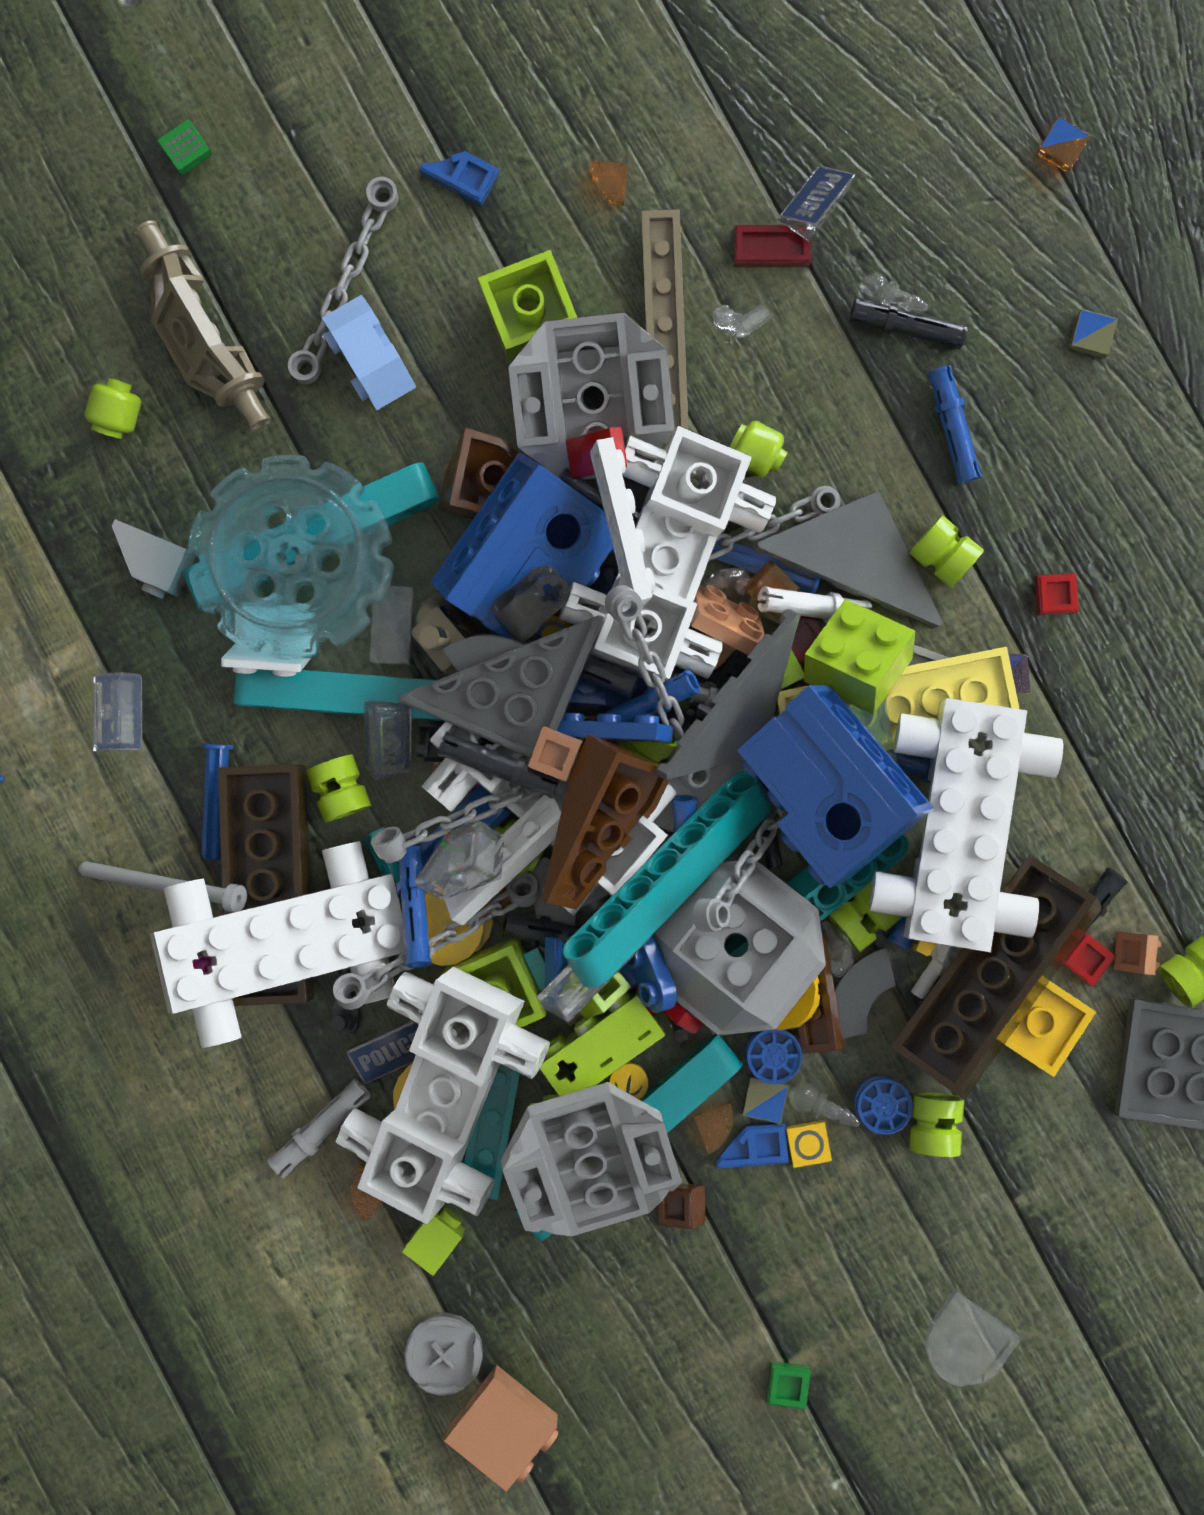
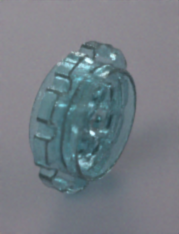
M278 455L264 458L262 460V469L256 474H252L246 467L235 470L211 491V496L216 502L214 509L209 512L200 510L191 528L188 552L195 557H199L200 564L196 569L189 572V578L195 597L202 610L210 615L217 612L221 613V621L217 626L219 631L233 642L255 653L259 652L264 645L270 644L273 656L279 659L298 660L319 656L320 645L326 640H330L333 645L340 648L366 629L371 623V618L367 615L366 608L371 603H384L391 585L394 564L389 558L381 556L382 549L392 544L391 532L385 516L375 500L360 501L364 488L355 477L329 462H324L317 470H311L310 462L303 455ZM278 512L285 513L286 520L283 526L279 529H269L270 517ZM313 519H325V528L320 534H308L307 528ZM251 543H259L260 553L257 558L246 561L244 559L245 548ZM294 550L297 553L294 556L295 564L289 565L285 561L289 558L288 551ZM330 554L338 555L340 557L338 568L332 572H323V559ZM267 579H273L275 583L273 593L269 597L260 598L258 595L260 583ZM305 585H312L315 591L312 600L305 604L298 603L297 592Z

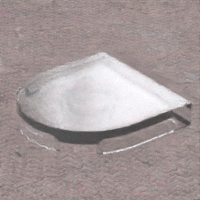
M954 1289L930 1323L926 1333L925 1347L928 1359L938 1375L950 1384L964 1387V1385H975L990 1381L1000 1371L1021 1340V1337L1014 1330Z

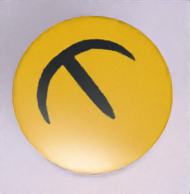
M633 1062L626 1063L612 1073L609 1078V1083L639 1100L644 1097L648 1089V1077L645 1070Z

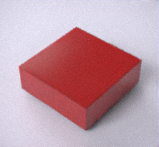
M1076 573L1038 575L1034 577L1037 615L1079 612Z
M1085 933L1062 965L1088 986L1093 987L1116 956Z

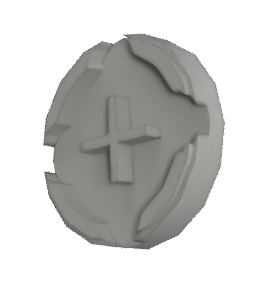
M447 1312L432 1314L420 1321L408 1337L404 1352L406 1370L410 1377L425 1392L439 1396L456 1394L465 1389V1386L469 1385L479 1373L483 1358L482 1340L474 1325L462 1316Z

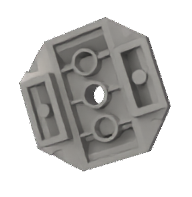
M625 313L545 321L508 367L517 446L557 477L565 467L570 470L565 441L567 439L621 426L624 445L628 437L632 436L661 448L675 431L667 349ZM595 386L602 390L604 403L600 408L593 409L585 404L583 395L588 387ZM596 475L584 477L582 479L596 478Z
M737 861L722 862L652 934L659 945L674 981L677 993L676 1001L717 1035L775 1030L826 966L818 908L758 861H756L753 872L741 890L734 896L729 908L730 921L726 927L718 932H700L694 925L693 908L697 900L701 898H714L728 876L734 872ZM744 862L740 870L746 871L750 863ZM735 879L730 884L732 889H734L736 884L738 883ZM721 897L720 900L726 902L727 898ZM732 935H741L748 941V950L741 957H732L725 951V942Z
M609 1082L528 1106L501 1159L502 1171L524 1230L531 1232L544 1230L557 1235L575 1236L648 1214L663 1201L669 1191L673 1192L682 1184L661 1112Z

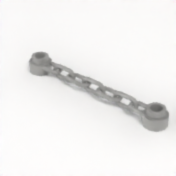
M374 178L366 188L369 203L361 220L363 230L358 241L353 242L348 247L341 263L343 274L337 287L328 292L320 310L321 318L332 312L330 310L327 311V308L334 294L336 300H341L339 307L347 303L348 295L346 290L352 277L359 275L368 257L369 251L366 245L372 232L377 231L381 227L387 212L394 209L398 203L399 196L396 186L389 178ZM382 193L390 195L386 202H379L377 197ZM372 209L381 212L376 224L373 219H368ZM354 249L357 254H362L355 270L353 265L349 264L347 266ZM323 319L317 332L308 337L303 349L295 352L289 358L288 370L294 380L300 384H311L321 374L320 361L327 347V341L323 334L329 330ZM313 340L316 346L321 345L316 356L309 351ZM303 365H312V371L309 374H300V368Z
M821 486L812 490L807 498L792 504L790 513L779 518L771 514V521L767 523V526L774 527L756 536H752L756 533L755 531L749 530L744 527L743 533L733 537L721 533L716 541L725 539L721 541V546L727 547L712 553L708 561L729 553L733 548V543L743 538L755 542L775 534L779 529L780 523L791 518L796 522H804L839 508L840 496L838 492L830 486ZM823 494L830 498L831 504L829 508L821 504L820 499ZM806 504L810 513L799 517L802 514V510H796V508Z
M616 586L608 592L605 598V608L615 620L620 622L627 639L631 642H636L641 654L638 659V666L644 681L648 686L655 688L660 699L657 704L658 714L663 725L673 726V733L678 742L684 735L681 728L684 723V716L677 700L672 696H668L663 685L666 674L659 656L654 651H649L644 639L647 628L641 615V597L628 586ZM631 601V607L627 611L622 612L621 609L624 603ZM637 619L641 631L634 628L631 634L627 622ZM654 660L660 677L652 674L650 679L644 661L650 665ZM663 706L666 709H670L673 706L678 721L675 718H671L668 722ZM679 745L676 746L675 753L681 748ZM711 768L699 771L694 777H692L693 773L678 778L689 788H700L708 783Z
M518 785L517 789L512 788L496 796L488 795L467 804L464 809L448 816H437L425 821L414 830L402 834L398 827L385 828L372 838L371 845L380 859H384L387 863H393L404 857L407 847L419 842L432 841L469 821H480L496 814L505 806L517 801H527L542 794L535 791L526 794V790ZM511 795L514 796V797H511V798L506 799V800H504V801L501 802V799H504V798L509 797V796H511ZM489 802L491 809L476 815L475 807ZM464 815L463 818L452 822V820ZM440 822V828L443 830L427 836L428 831L425 828ZM413 836L416 837V838H413V839H411V840L406 841V839H408V838H411V837H413Z
M777 807L771 810L758 829L756 838L751 841L735 864L734 872L728 876L714 898H701L697 900L693 908V921L697 930L700 932H718L729 924V908L734 896L741 890L753 872L756 861L762 857L776 836L777 828H779L777 823L789 814L786 810L781 811ZM779 813L780 818L776 822L773 818ZM765 830H771L768 837L762 836ZM757 845L760 849L755 855L752 850ZM744 862L750 863L746 871L740 870ZM735 879L738 883L736 884L735 888L732 889L730 884ZM721 897L727 898V901L722 902L720 899Z
M528 872L517 874L506 885L507 890L494 897L489 905L480 909L467 921V925L471 928L456 936L454 928L459 926V923L454 921L446 926L442 933L429 940L430 958L434 952L449 943L459 942L473 934L481 924L491 918L502 916L518 906L528 907L535 903L540 894L535 876ZM522 890L530 891V893L525 896L518 895L519 892H521ZM509 896L512 904L502 909L499 901ZM490 911V913L479 919L480 916ZM445 938V940H443V941H441V942H439L438 944H436V945L433 946V944H435L436 942H438V941H440L441 939ZM405 951L393 962L382 968L373 969L361 977L354 973L344 974L339 977L333 986V994L338 1004L344 1009H357L366 1002L368 995L386 985L389 979L404 970L414 969L405 966ZM396 966H399L391 972L387 973V971L393 969ZM375 975V980L378 983L367 989L364 981ZM358 991L356 997L352 999L346 998L350 992Z

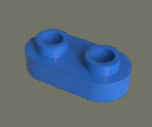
M651 935L625 963L632 970L636 979L641 1002L652 1012L658 1013L672 1009L675 1006L677 993L659 945Z

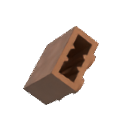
M496 1365L449 1424L444 1442L507 1492L515 1481L521 1484L534 1465L531 1460L539 1450L546 1452L558 1436V1431L556 1430L558 1414Z

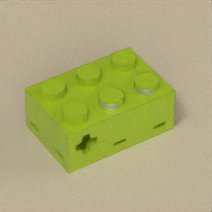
M634 988L629 993L626 991L604 1013L579 1019L574 1023L576 1026L574 1028L575 1031L566 1038L560 1033L549 1040V1049L540 1070L559 1097L596 1086L663 1038L665 1032L662 1024L656 1017V1013L643 1005L639 992ZM561 1060H564L567 1064L574 1061L577 1067L571 1071L568 1067L561 1069L557 1063Z

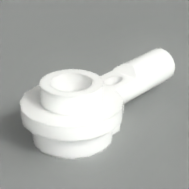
M936 943L931 953L933 959L923 971L911 992L924 1000L938 977L943 975L962 947Z

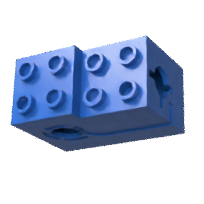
M519 452L430 582L447 601L471 617L475 616L482 624L502 637L521 641L528 629L540 635L543 628L542 622L550 611L556 610L565 598L567 586H571L573 582L585 587L591 586L600 574V565L608 554L614 553L605 512L543 466Z
M812 685L805 688L784 707L785 711L778 717H773L737 751L744 759L741 763L748 774L754 779L758 780L760 778L769 789L767 795L771 802L781 811L786 810L789 813L777 823L783 831L781 837L785 844L792 851L802 854L809 863L807 865L809 873L818 883L826 884L831 888L852 878L932 811L934 807L831 685Z

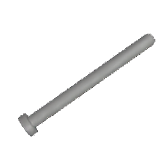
M88 861L81 863L78 868L79 873L84 877L164 892L163 888L189 882ZM230 884L226 888L206 885L209 902L222 904L225 911L233 913L239 912L244 908L247 899V892L244 886Z

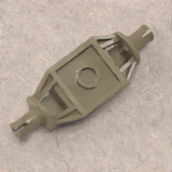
M150 220L140 224L135 229L134 234L149 256L142 264L140 273L146 281L152 282L151 322L188 386L213 397L219 407L235 405L250 432L262 429L270 423L271 418L265 412L255 393L264 385L265 379L260 372H255L243 346H225L222 343L218 328L214 323L210 322L205 314L198 296L204 279L190 260L191 253L186 245L181 244L169 246L156 221ZM223 375L229 382L224 384L216 377Z

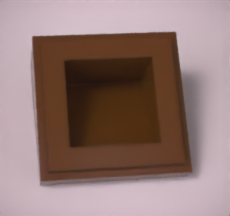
M681 1184L673 1192L669 1191L658 1205V1225L685 1229H695L705 1223V1186Z

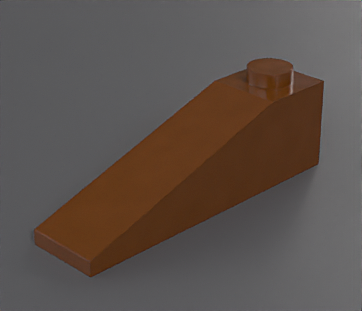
M468 428L463 429L445 472L438 510L473 519L519 452L513 449V445L503 438Z
M590 734L587 735L570 772L542 900L546 903L575 910L605 874L606 862L618 846L624 849L632 840L628 834L640 818L644 816L648 819L657 808L670 779L664 780L656 775L658 763L616 743Z

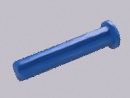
M725 539L715 542L711 554L727 547L721 546V541ZM737 542L733 543V548L729 553L716 558V560L759 576H764L805 593L815 594L821 579L813 574L809 576L782 564L783 561L763 553L760 555L754 552L753 548Z
M202 744V748H206L201 856L206 860L221 859L218 768L228 767L229 749H233L234 745Z

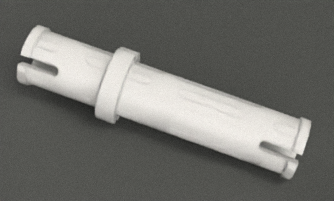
M768 586L760 589L757 601L766 602V604H758V609L761 612L783 613L785 610L791 609L801 614L800 616L821 618L825 623H828L845 599L864 608L872 607L868 600L842 598L839 593L830 592L826 595L775 589Z

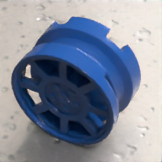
M787 1030L756 1031L749 1036L744 1051L746 1063L759 1080L768 1084H782L792 1079L799 1071L802 1063L801 1047L794 1036Z
M873 1075L864 1079L856 1088L853 1096V1107L857 1117L874 1133L881 1135L894 1134L902 1130L911 1119L913 1112L911 1096L903 1085L890 1076Z

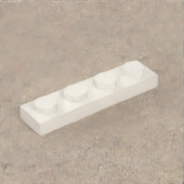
M613 437L597 440L590 451L622 585L633 589L641 597L642 606H644L652 598V593L655 591V581L651 569H645L642 553L645 552V540L641 529H635L632 513H635V500L631 489L625 488L622 474H625L626 469L624 456L620 449L616 450ZM631 601L627 602L628 609L631 607Z
M555 792L552 799L544 795L442 892L453 921L464 925L555 840L564 803L560 794Z

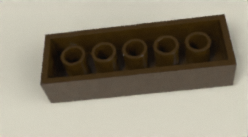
M286 764L218 768L222 888H226L230 884L245 887L247 899L241 911L310 894L306 766ZM223 908V915H227V914L233 913V912L225 911L224 908ZM314 977L232 998L234 1006L307 1003L314 999Z
M1028 855L1002 892L1038 898V921L1033 937L1028 938L994 932L991 952L961 948L891 1046L962 1100H965L1102 909L1096 896L1031 855Z

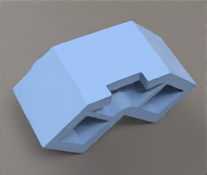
M362 295L322 317L329 329L323 336L334 355L342 352L356 375V378L351 380V383L362 401L369 398L375 409L379 410L416 388L393 344L390 343L380 322Z

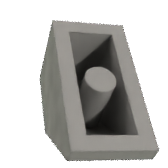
M115 519L112 524L113 531L131 576L144 583L141 590L161 599L164 598L165 593L178 597L185 582L182 572L192 566L196 555L183 547Z

